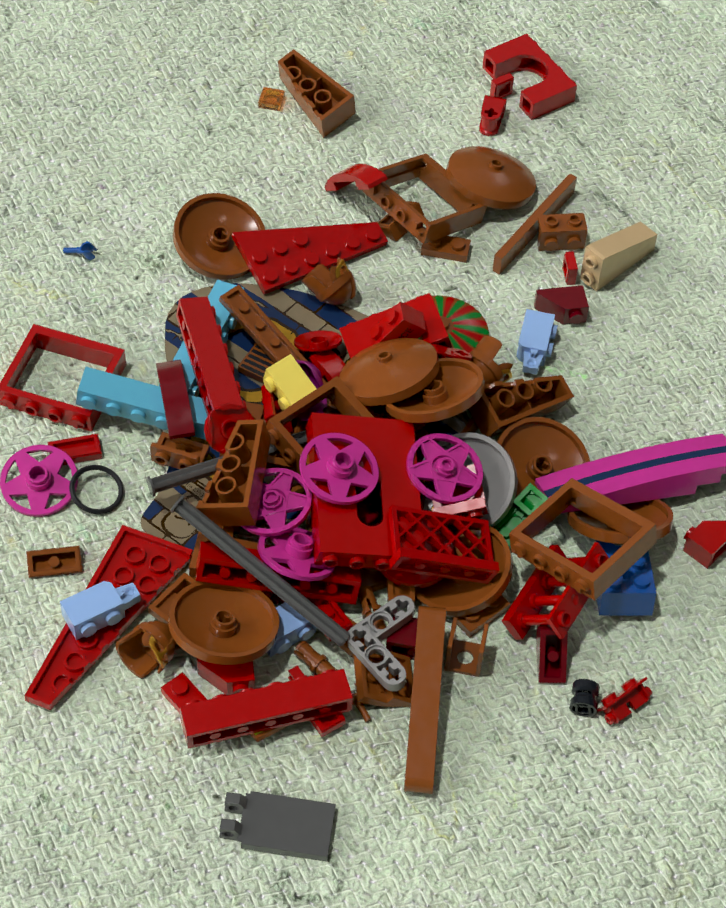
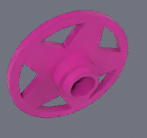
M341 433L319 435L308 442L300 456L299 470L304 483L311 492L327 502L339 505L360 502L372 493L377 484L379 469L373 453L365 444L352 436ZM330 441H342L350 445L339 450ZM314 447L319 460L306 465L307 455ZM363 454L371 465L372 474L358 465ZM313 481L327 482L330 494L319 489ZM350 485L367 488L358 495L346 497Z
M441 433L426 435L413 444L407 455L406 468L411 482L424 496L431 500L444 504L459 503L473 497L480 488L483 480L481 461L476 452L466 442L457 437ZM435 441H445L455 444V446L445 451ZM420 447L425 460L413 465L414 453ZM468 455L475 465L476 474L463 465ZM420 480L432 481L436 493L426 488ZM456 485L472 488L463 495L452 497Z
M32 445L17 451L7 460L0 475V488L5 501L15 511L27 516L42 517L60 511L72 498L69 491L70 481L59 475V472L65 461L73 477L77 472L73 460L64 451L49 445ZM34 452L51 453L40 462L29 455V453ZM16 462L20 475L6 483L8 472ZM78 479L75 483V493L78 487ZM50 495L65 496L58 504L46 509ZM28 496L31 509L18 505L11 497Z
M285 468L266 469L264 477L278 476L269 485L263 483L257 521L265 519L270 529L255 526L242 527L248 532L260 536H277L298 527L306 519L312 507V493L300 474ZM293 480H296L304 488L306 495L291 491ZM302 510L297 518L286 524L287 513Z
M296 527L281 535L260 536L257 549L260 557L270 568L284 576L301 581H318L330 576L335 567L328 568L323 565L314 564L312 532ZM269 537L275 546L265 548L266 539ZM278 563H287L290 569H287ZM310 567L324 569L322 572L309 574Z

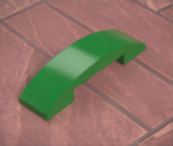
M531 483L514 499V506L503 520L493 527L505 538L510 550L509 533L548 499L546 495Z

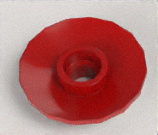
M325 330L306 332L294 339V346L297 349L312 352V355L329 351L342 343V336L339 333Z

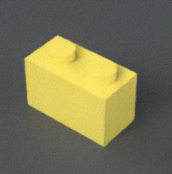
M291 354L265 370L263 383L270 393L273 392L278 398V404L282 411L316 390V387Z

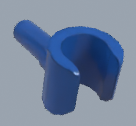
M86 241L80 247H64L63 253L83 254L88 260H93L95 255L92 251H97L98 249L92 243Z

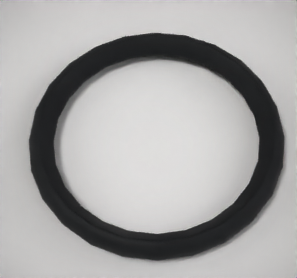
M88 465L79 469L71 478L69 485L73 502L80 509L91 514H106L113 511L121 503L124 496V487L120 477L113 470L102 465ZM90 470H100L111 475L118 485V497L115 502L103 509H93L82 504L75 493V483L80 475Z

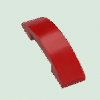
M354 164L331 176L325 184V190L337 191L354 181L358 190H369L388 180L386 174L373 166Z

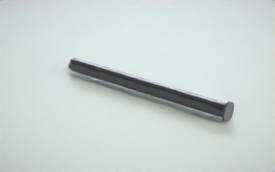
M306 430L291 434L301 447L307 445ZM270 444L268 455L275 456L281 454L274 445ZM223 456L154 478L146 477L152 497L156 496L158 492L215 475V466Z
M182 495L170 510L172 513H178L338 646L345 644L350 637L349 632L188 502L186 495Z

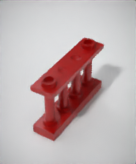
M594 542L586 557L567 558L559 545H550L549 549L591 573L595 572L609 559L599 542ZM535 568L501 621L515 640H523L530 627L536 625H550L557 637L564 639L589 597L578 593L564 582H559L549 573ZM556 587H566L561 595H552ZM544 606H554L549 614H539Z

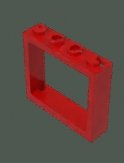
M33 324L0 382V405L8 407V409L26 412L31 416H40L55 423L60 422L71 425L76 429L81 428L92 432L102 413L101 411L81 408L14 387L36 348L106 367L105 372L119 376L122 375L126 367L125 349Z

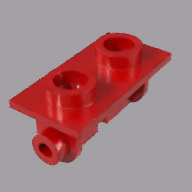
M635 677L631 678L621 685L623 691L617 695L615 692H612L601 700L603 705L597 709V712L604 710L606 722L610 725L613 723L618 724L632 713L626 703H629L631 708L636 710L650 700L652 691L648 686L644 687L642 684L648 678L644 677L640 680H636Z

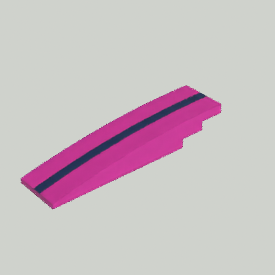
M723 433L695 437L604 457L536 478L535 485L549 498L573 478L620 505L695 494L698 485L719 483L722 474H726V437ZM569 505L562 513L580 510Z

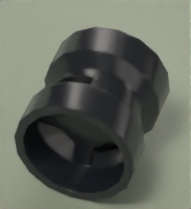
M578 679L573 682L572 694L574 697L571 698L569 707L573 714L582 717H590L596 714L598 706L596 698L599 697L600 691L599 684L589 679Z

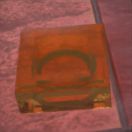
M263 87L258 101V108L280 111L285 98V91Z

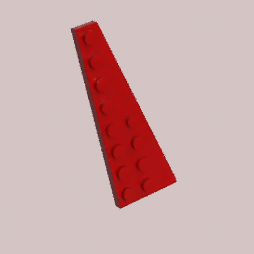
M122 525L86 589L103 581L111 582L115 588L134 583L140 593L141 600L126 609V617L117 624L101 628L89 637H82L76 640L66 623L25 693V701L51 710L191 561L193 550Z

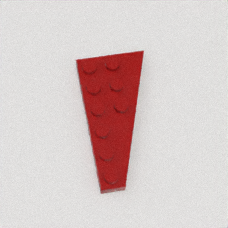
M378 222L232 232L231 236L264 295L302 280L319 264H323L329 269L331 266H337L338 257L346 262L384 247L388 243Z

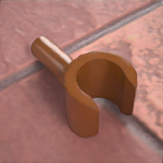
M355 683L356 693L352 694V705L358 708L364 721L367 723L371 721V717L363 703L358 702Z

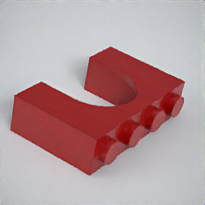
M528 34L484 51L482 68L493 79L517 71L533 72L543 79L542 82L521 90L519 107L531 120L575 101L577 85L574 80L570 79L563 69Z
M430 293L417 296L404 303L423 313L426 331L420 336L422 340L430 344L452 348L448 333ZM395 306L339 328L350 358L371 346L369 331Z

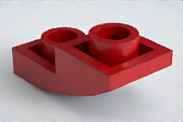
M332 350L320 352L309 357L312 364L321 371L322 378L326 377L328 382L336 376L339 377L341 370L345 366L343 360Z

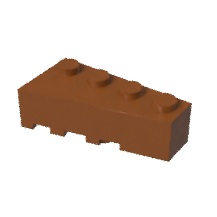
M293 49L278 61L281 81L323 138L356 113L354 95Z
M562 375L538 377L526 381L517 379L513 382L505 383L496 381L491 384H485L483 395L468 410L482 435L491 438L503 433L507 427L518 420L528 417H542L560 409L574 395Z
M263 419L237 421L225 446L226 452L215 466L216 473L212 481H208L204 489L206 493L202 501L199 500L196 506L199 511L218 526H256L271 441Z

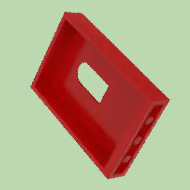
M312 412L306 425L307 444L322 434L341 433L358 439L373 453L379 469L377 482H380L383 520L379 525L368 526L363 524L358 518L357 503L349 505L333 504L311 492L314 564L323 565L328 568L347 566L352 569L376 568L379 571L389 570V560L393 556L389 507L396 505L421 509L420 491L411 482L406 468L407 455L415 443L414 424L399 419ZM330 441L339 450L350 445L342 441ZM313 447L308 453L309 464L319 460ZM416 452L414 453L413 465L417 464ZM363 454L358 465L372 474L371 465ZM313 481L319 489L330 494L327 482ZM350 485L346 497L356 495L355 486ZM397 515L398 521L405 528L411 524L405 516ZM415 526L409 530L419 542L424 538V534ZM404 536L400 538L401 547L411 549L414 547Z

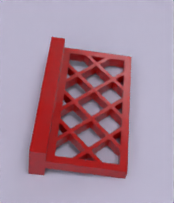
M396 505L389 507L393 556L389 560L390 570L488 584L500 571L499 562L493 561L488 520ZM397 515L405 516L411 524L405 528L398 521ZM427 519L436 528L430 532L420 520ZM452 523L460 532L454 535L445 524ZM414 526L425 536L420 542L409 532ZM468 528H481L482 537L478 539ZM438 530L449 540L445 545L433 535ZM462 534L474 544L469 549L458 539ZM402 536L414 546L412 549L400 546V538ZM429 540L439 551H428L422 544ZM453 544L463 555H453L447 547ZM477 547L484 554L485 560L478 559L471 551Z

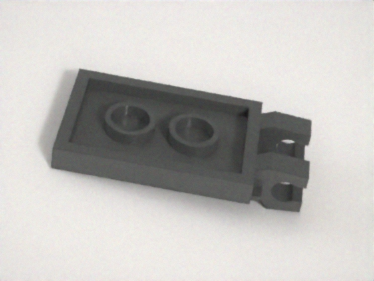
M254 791L246 793V796L227 792L225 812L241 814L242 817L241 822L222 818L219 838L241 842V849L327 862L336 804Z

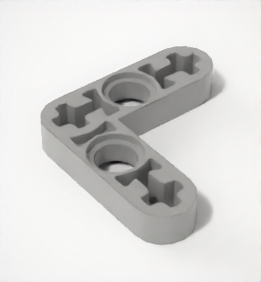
M404 595L393 598L348 631L350 634L347 640L349 649L380 684L392 692L399 691L405 686L406 670L381 641L407 624L414 617V602L411 598ZM400 606L402 609L407 607V612L402 610L397 612V607ZM380 619L388 622V626L384 629H377L373 624ZM356 636H357L358 638H363V637H364V644L366 645L367 648L364 649V645L362 644L361 641L358 640V641L355 642V638H354V637H356ZM379 653L384 656V660L380 663H372L369 657L371 654ZM388 667L389 672L393 676L399 675V680L396 681L394 678L389 680V673L386 668Z

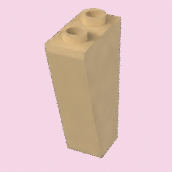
M640 221L585 247L580 279L597 292L654 251L658 234Z

